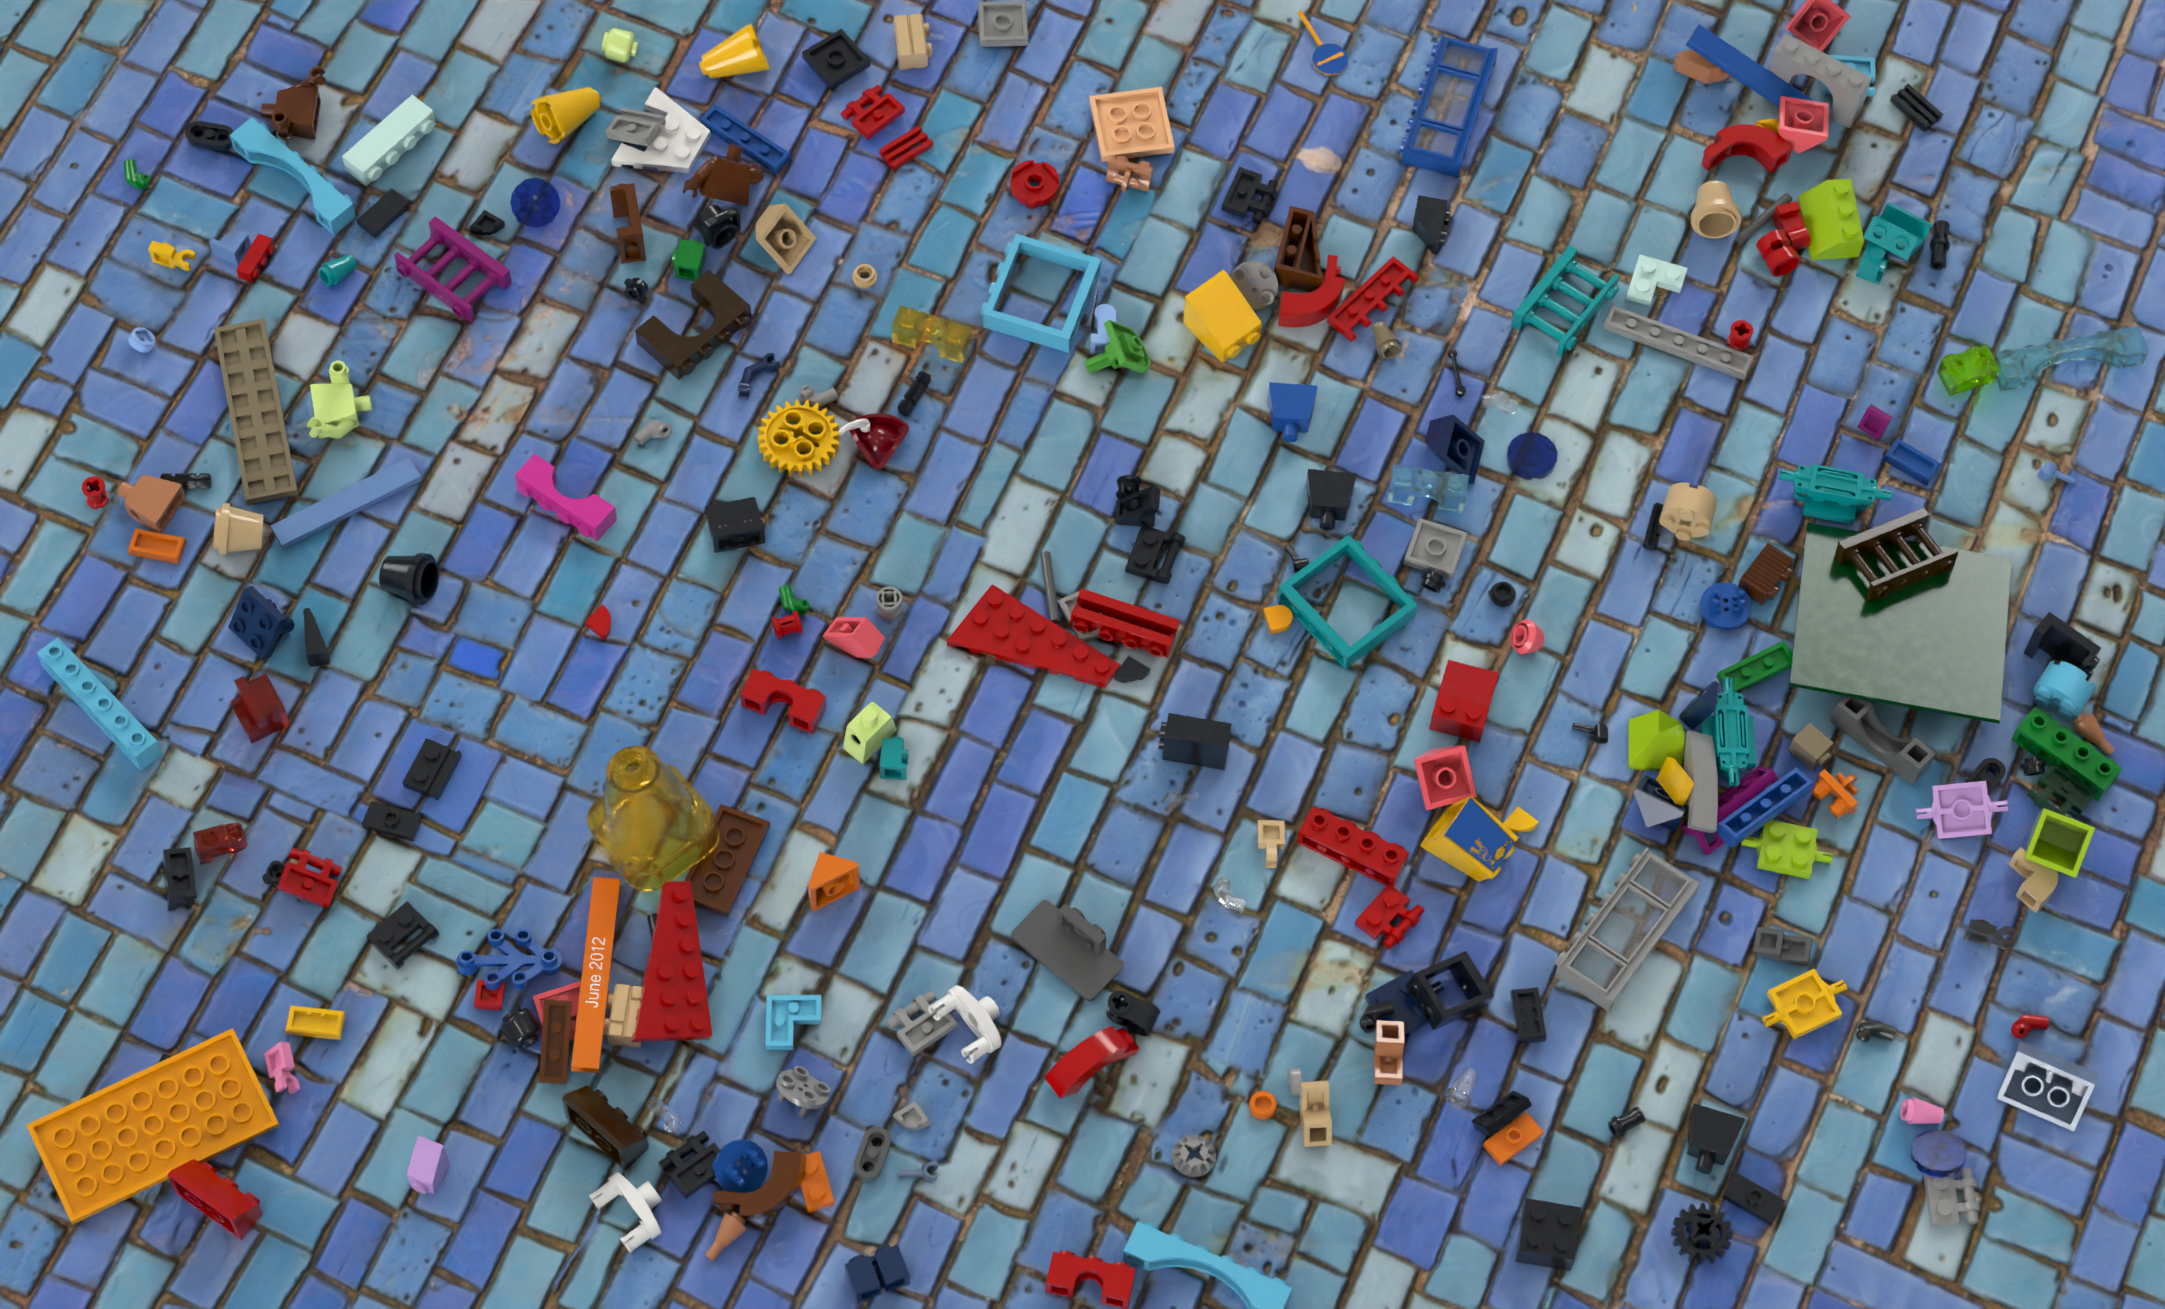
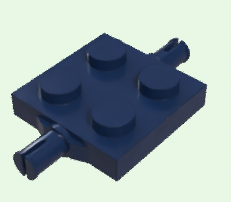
M1412 970L1367 993L1364 997L1369 1005L1392 1000L1395 1014L1381 1016L1380 1020L1404 1022V1037L1429 1024L1424 1019L1421 1009L1410 996L1405 985L1414 975ZM1439 980L1430 985L1435 994L1444 991V987Z

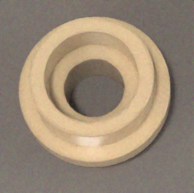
M861 264L853 271L852 280L860 288H870L877 282V272L871 265Z

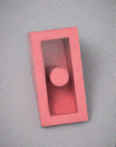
M836 617L822 636L828 642L856 658H872L879 652L881 644L886 639L867 617Z

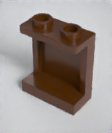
M622 183L611 186L610 196L613 217H628L630 222L629 227L616 228L621 264L645 261L643 231L634 183Z

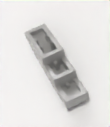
M1688 730L1686 732L1683 769L1694 782V786L1685 805L1689 806L1688 828L1713 833L1717 830L1718 779L1713 736Z

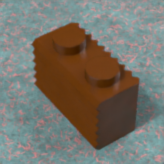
M1767 543L1742 575L1738 586L1743 588L1752 600L1759 602L1760 605H1764L1768 598L1773 600L1780 590L1778 586L1782 580L1787 582L1793 574L1794 569L1791 567L1794 559Z

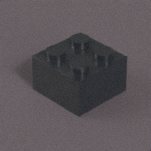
M1526 1198L1522 1208L1515 1262L1571 1271L1575 1261L1581 1207Z

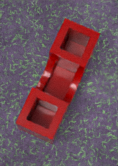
M753 668L740 693L742 707L766 715L768 709L774 703H788L791 706L788 713L789 725L814 734L826 710V696L816 689L808 690L789 679L782 680L766 670L759 671Z
M1062 1250L1059 1253L1053 1251L1045 1292L1073 1298L1078 1283L1083 1280H1093L1102 1288L1100 1304L1128 1309L1136 1269L1123 1262L1111 1264L1103 1262L1101 1258L1095 1256L1082 1258L1070 1251Z

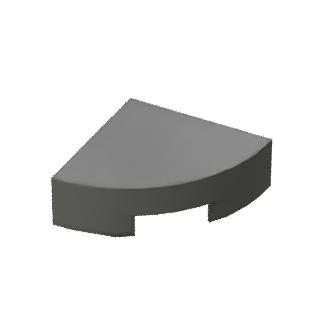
M916 1101L892 1115V1119L906 1129L920 1130L931 1126L930 1120Z

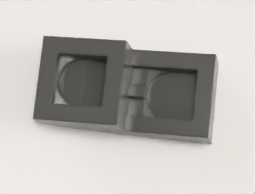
M1757 927L1753 953L1784 963L1809 966L1813 943L1812 937L1785 935L1784 930Z

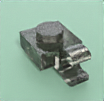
M1970 919L1963 939L1989 947L1991 944H1995L2002 949H2010L2012 942L2005 940L2003 935L2012 937L2015 929L2004 926L1997 930V926L1991 925L1985 920Z

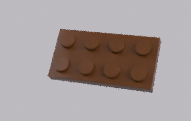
M720 804L684 880L691 881L694 905L729 917L769 831V821Z

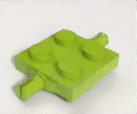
M1771 820L1763 826L1759 838L1748 836L1741 842V846L1757 848V869L1810 879L1812 866L1815 861L1831 864L1833 853L1817 850L1816 838L1818 829Z

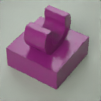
M1871 404L1864 413L1857 428L1879 441L1893 417Z

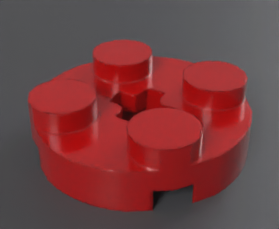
M1034 160L1022 162L1012 172L1010 180L1011 193L1017 201L1025 204L1029 209H1036L1038 206L1046 205L1059 193L1058 172L1047 162L1042 161V164L1034 163ZM1030 181H1040L1039 186H1031Z

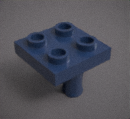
M253 586L244 588L228 628L264 660L270 658L280 634L294 629V621L292 618L289 619L288 615L284 616L277 609L274 602L271 603V599H266Z

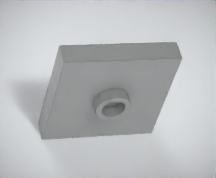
M1026 1L978 2L980 47L1028 46Z
M1419 518L1403 565L1426 572L1434 571L1445 578L1453 580L1468 533Z

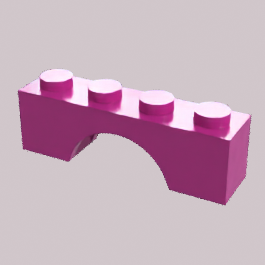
M535 453L515 474L517 489L522 495L532 497L543 509L547 511L550 509L556 513L562 522L566 524L571 523L577 527L578 531L585 537H592L598 541L617 520L615 507L596 494L582 499H572L561 495L555 489L557 480L555 467Z

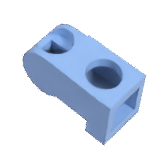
M1101 304L1094 311V327L1097 330V334H1091L1090 354L1105 352L1104 347L1110 343L1104 323L1108 320L1116 322V311L1109 304Z

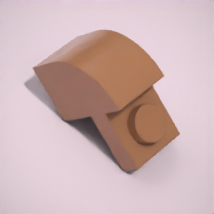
M1377 1020L1373 1051L1374 1084L1402 1085L1404 1022Z

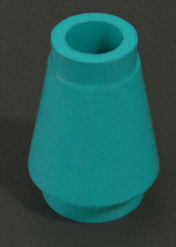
M348 254L347 256L323 263L322 267L318 269V274L325 285H337L357 267V262L352 255Z

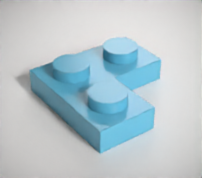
M767 995L766 1050H793L794 1024H821L822 996Z

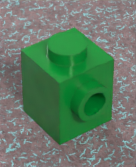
M680 240L678 249L674 248L672 254L675 278L696 281L702 275L706 261L704 243L696 240Z

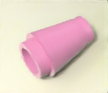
M1911 1097L1910 1099L1905 1098L1903 1100L1900 1116L1908 1124H1941L1944 1117V1109Z

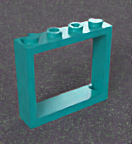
M1350 535L1344 537L1279 585L1277 599L1291 610L1292 615L1345 670L1416 617L1418 606L1415 598L1409 593L1406 594L1400 588L1398 581L1382 569L1380 562L1376 558H1371L1365 552L1363 545L1358 540H1354ZM1346 553L1400 608V610L1351 646L1296 591Z

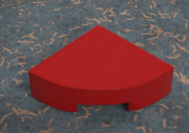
M602 604L585 621V626L604 641L608 638L611 631V616L608 609Z

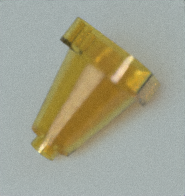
M630 746L621 749L612 756L606 769L605 795L595 801L590 807L587 814V824L596 847L631 887L640 891H655L662 888L665 882H671L713 852L720 838L715 815L709 804L679 770L672 765L665 764L651 749L643 746Z

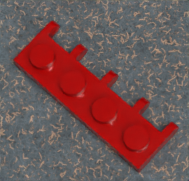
M1393 256L1327 317L1326 323L1353 342L1356 339V335L1352 331L1359 324L1368 328L1371 325V321L1367 317L1376 308L1381 312H1385L1388 306L1384 301L1392 293L1401 297L1404 294V290L1400 286L1406 280L1416 283L1419 280L1418 275Z

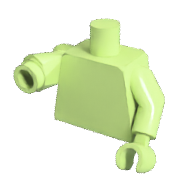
M338 360L330 365L329 375L331 384H310L315 417H312L306 426L312 428L309 434L313 438L319 435V439L325 437L341 439L353 428L359 426L357 412L372 410L370 395L355 397L352 384L349 382V368L344 362Z

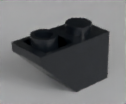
M1418 195L1412 229L1432 254L1438 255L1439 245L1444 246L1447 231L1442 230L1443 225H1448L1451 211L1446 210L1448 200Z

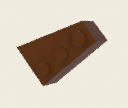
M1294 206L1289 208L1274 267L1278 285L1312 292L1319 288L1323 282L1314 211Z

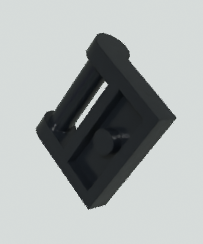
M1141 525L1125 567V572L1162 584H1168L1172 577L1171 570L1178 551L1183 547L1186 538L1180 533L1171 534ZM1163 543L1170 545L1161 569H1154Z
M407 901L368 933L366 938L393 967L399 970L407 958L430 939L434 940L440 934ZM419 929L423 931L398 953L393 952Z

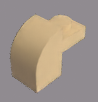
M2020 847L2014 853L2009 863L2011 868L2026 879L2015 896L2037 913L2048 902L2056 888L2058 872L2024 859L2026 851Z
M1328 1081L1301 1082L1299 1111L1304 1147L1332 1145Z

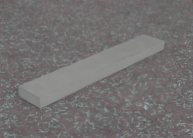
M1614 305L1611 306L1603 325L1604 330L1744 381L1754 356Z

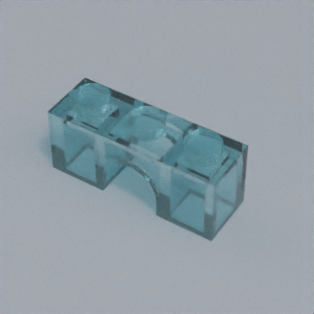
M1393 464L1387 502L1412 505L1415 498L1430 497L1438 502V509L1463 512L1469 475Z

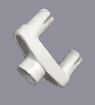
M956 985L946 991L944 997L928 1006L930 1014L937 1013L933 1016L937 1021L956 1009L978 1037L976 1041L961 1050L964 1058L970 1054V1057L966 1059L969 1064L974 1063L987 1052L992 1053L1001 1047V1037L993 1023V1020L999 1017L1000 1012L998 1006L990 997L985 996L977 1001L968 991Z
M616 1172L608 1178L609 1181L588 1196L599 1210L616 1196L623 1195L641 1219L638 1227L620 1238L628 1251L632 1253L633 1250L650 1238L653 1240L662 1233L651 1211L653 1207L662 1202V1199L649 1181H646L636 1189L624 1176Z

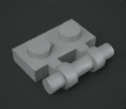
M932 991L927 992L923 996L921 994L913 999V1003L904 1009H897L893 1012V1016L886 1020L891 1030L899 1024L904 1027L897 1032V1037L912 1056H915L957 1027V1022L950 1013L938 1021L933 1018L937 1014L936 1012L930 1014L928 1006L936 1000ZM919 1011L923 1013V1015L911 1021V1016Z
M1953 1169L1925 1170L1923 1176L1930 1226H1958L1960 1223L1959 1215H1967L1968 1224L1979 1223L1978 1213L1980 1212L1979 1202H1976L1974 1190L1977 1188L1976 1179L1972 1176V1169H1961V1180H1954ZM1957 1191H1963L1965 1203H1957Z

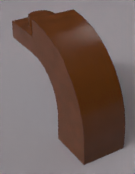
M774 1151L771 1175L761 1188L749 1193L714 1191L713 1202L719 1205L720 1210L736 1212L737 1207H740L739 1216L743 1219L768 1216L784 1207L799 1189L804 1176L806 1156L796 1152Z

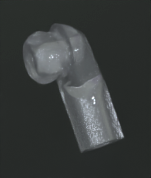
M1506 392L1481 396L1483 408L1496 406L1507 414H1513L1518 409L1517 401Z
M1225 877L1218 878L1213 890L1218 902L1222 906L1243 912L1247 900L1233 895L1229 887V879Z

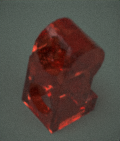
M241 823L222 824L193 832L194 847L200 865L211 862V858L240 852L248 845Z

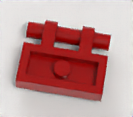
M879 85L872 89L868 88L862 93V97L857 101L848 103L846 109L840 113L844 120H848L852 116L855 117L852 119V126L868 140L905 113V107L890 93H886L882 97L879 96L883 93ZM867 104H870L868 108L863 109Z
M292 847L288 857L297 860V865L287 861L276 889L328 908L338 881L328 877L329 873L339 877L342 867L334 864L333 860L329 858L321 859L311 855V851L306 849L301 851ZM306 865L319 869L320 873L306 869Z
M1389 883L1355 920V925L1375 941L1383 933L1387 937L1383 941V945L1390 950L1395 944H1399L1405 938L1404 934L1410 927H1415L1420 921L1419 917L1425 911L1420 905H1416L1412 910H1407L1406 907L1410 899ZM1399 917L1402 920L1397 927H1392L1390 924Z

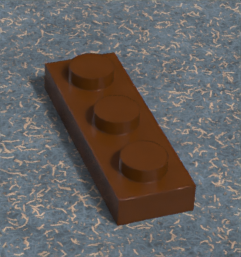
M544 1000L539 1083L567 1085L572 1001Z

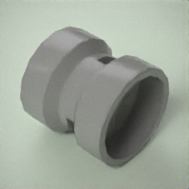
M889 586L879 590L876 596L878 616L882 620L889 622L900 618L903 611L901 592Z

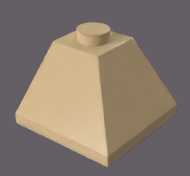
M786 203L768 206L755 223L756 240L787 274L792 273L817 239Z

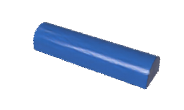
M1797 767L1719 822L1717 824L1719 836L1725 844L1735 847L1814 790L1815 783Z

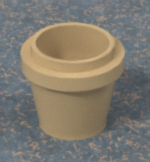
M1709 181L1702 184L1697 190L1695 208L1691 213V226L1693 230L1707 238H1722L1735 232L1741 223V213L1739 207L1734 203L1729 186L1721 181Z
M222 503L221 508L216 507L213 549H218V555H226L227 552L261 549L263 514L232 507L230 503Z

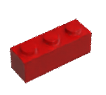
M258 233L236 269L238 278L253 283L255 278L259 277L260 270L266 265L268 257L275 250L273 238Z

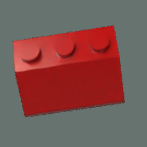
M192 1159L172 1169L167 1174L178 1196L240 1240L245 1237L263 1215L258 1198L249 1192L243 1194L238 1190L239 1186L228 1177L224 1179L216 1174L217 1170L205 1161L201 1164L197 1160Z

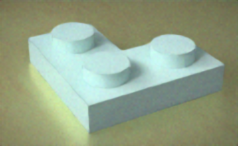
M1639 255L1626 300L1650 306L1656 287L1680 293L1688 268Z

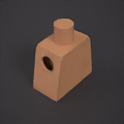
M142 475L135 486L124 481L118 488V496L125 498L124 505L127 514L151 531L163 533L186 498L181 484L148 475Z

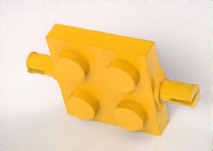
M1815 968L1768 990L1766 995L1774 1006L1775 1012L1763 1016V1024L1765 1023V1026L1768 1028L1781 1021L1795 1040L1841 1018L1843 1013L1836 1004L1834 995L1844 990L1846 991L1847 985L1841 979L1829 986L1820 978Z

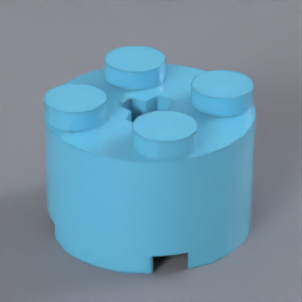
M2055 660L2050 661L2033 688L2036 696L2034 702L2042 708L2047 709L2051 707L2058 711L2059 717L2066 721H2071L2073 717H2078L2094 693L2096 685L2093 681L2089 684L2086 680L2088 675L2076 666L2063 661L2056 665L2054 664Z

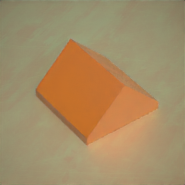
M819 852L808 884L809 903L812 912L860 889L859 866L857 862Z

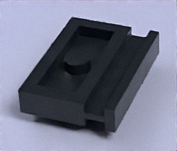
M426 738L403 780V786L423 795L433 796L436 800H439L462 757L461 751H454L448 746Z

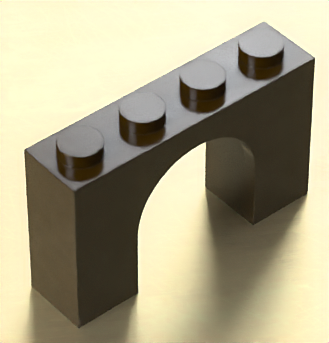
M710 270L706 271L691 284L692 298L714 318L713 324L707 331L696 336H681L670 330L654 315L635 330L637 344L678 380L684 375H689L693 372L696 365L703 359L710 358L715 349L721 344L728 343L733 334L739 329L746 328L752 319L751 306Z

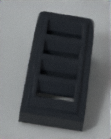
M304 608L305 644L308 663L311 667L329 665L328 650L310 608Z

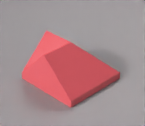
M1807 0L1785 28L1804 43L1822 52L1850 18V15L1831 0Z
M1780 96L1778 133L1793 147L1792 149L1797 154L1828 139L1829 103Z
M1465 745L1431 749L1414 758L1425 810L1453 804L1470 796L1473 798L1477 797Z

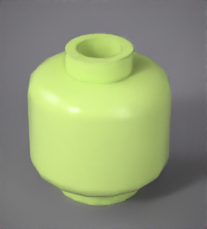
M613 28L609 33L605 32L601 51L605 52V57L608 59L626 63L630 60L631 56H636L639 42L634 41L635 36L633 32Z

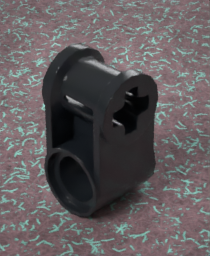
M1124 991L1112 993L1109 996L1106 1015L1110 1021L1145 1037L1150 1035L1161 1012L1156 1005L1136 998ZM1118 1005H1122V1006H1123V1007H1121L1119 1010L1116 1009V1008L1118 1007Z

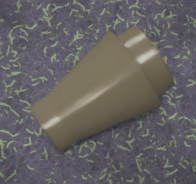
M1385 322L1375 323L1372 331L1378 354L1385 359L1396 357L1401 351V342L1387 327Z

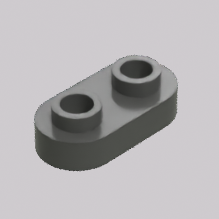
M872 1127L863 1136L854 1161L855 1174L863 1181H873L882 1172L891 1147V1137L886 1129ZM878 1140L882 1142V1145L875 1147L872 1143ZM870 1165L873 1167V1170L866 1172L863 1168Z

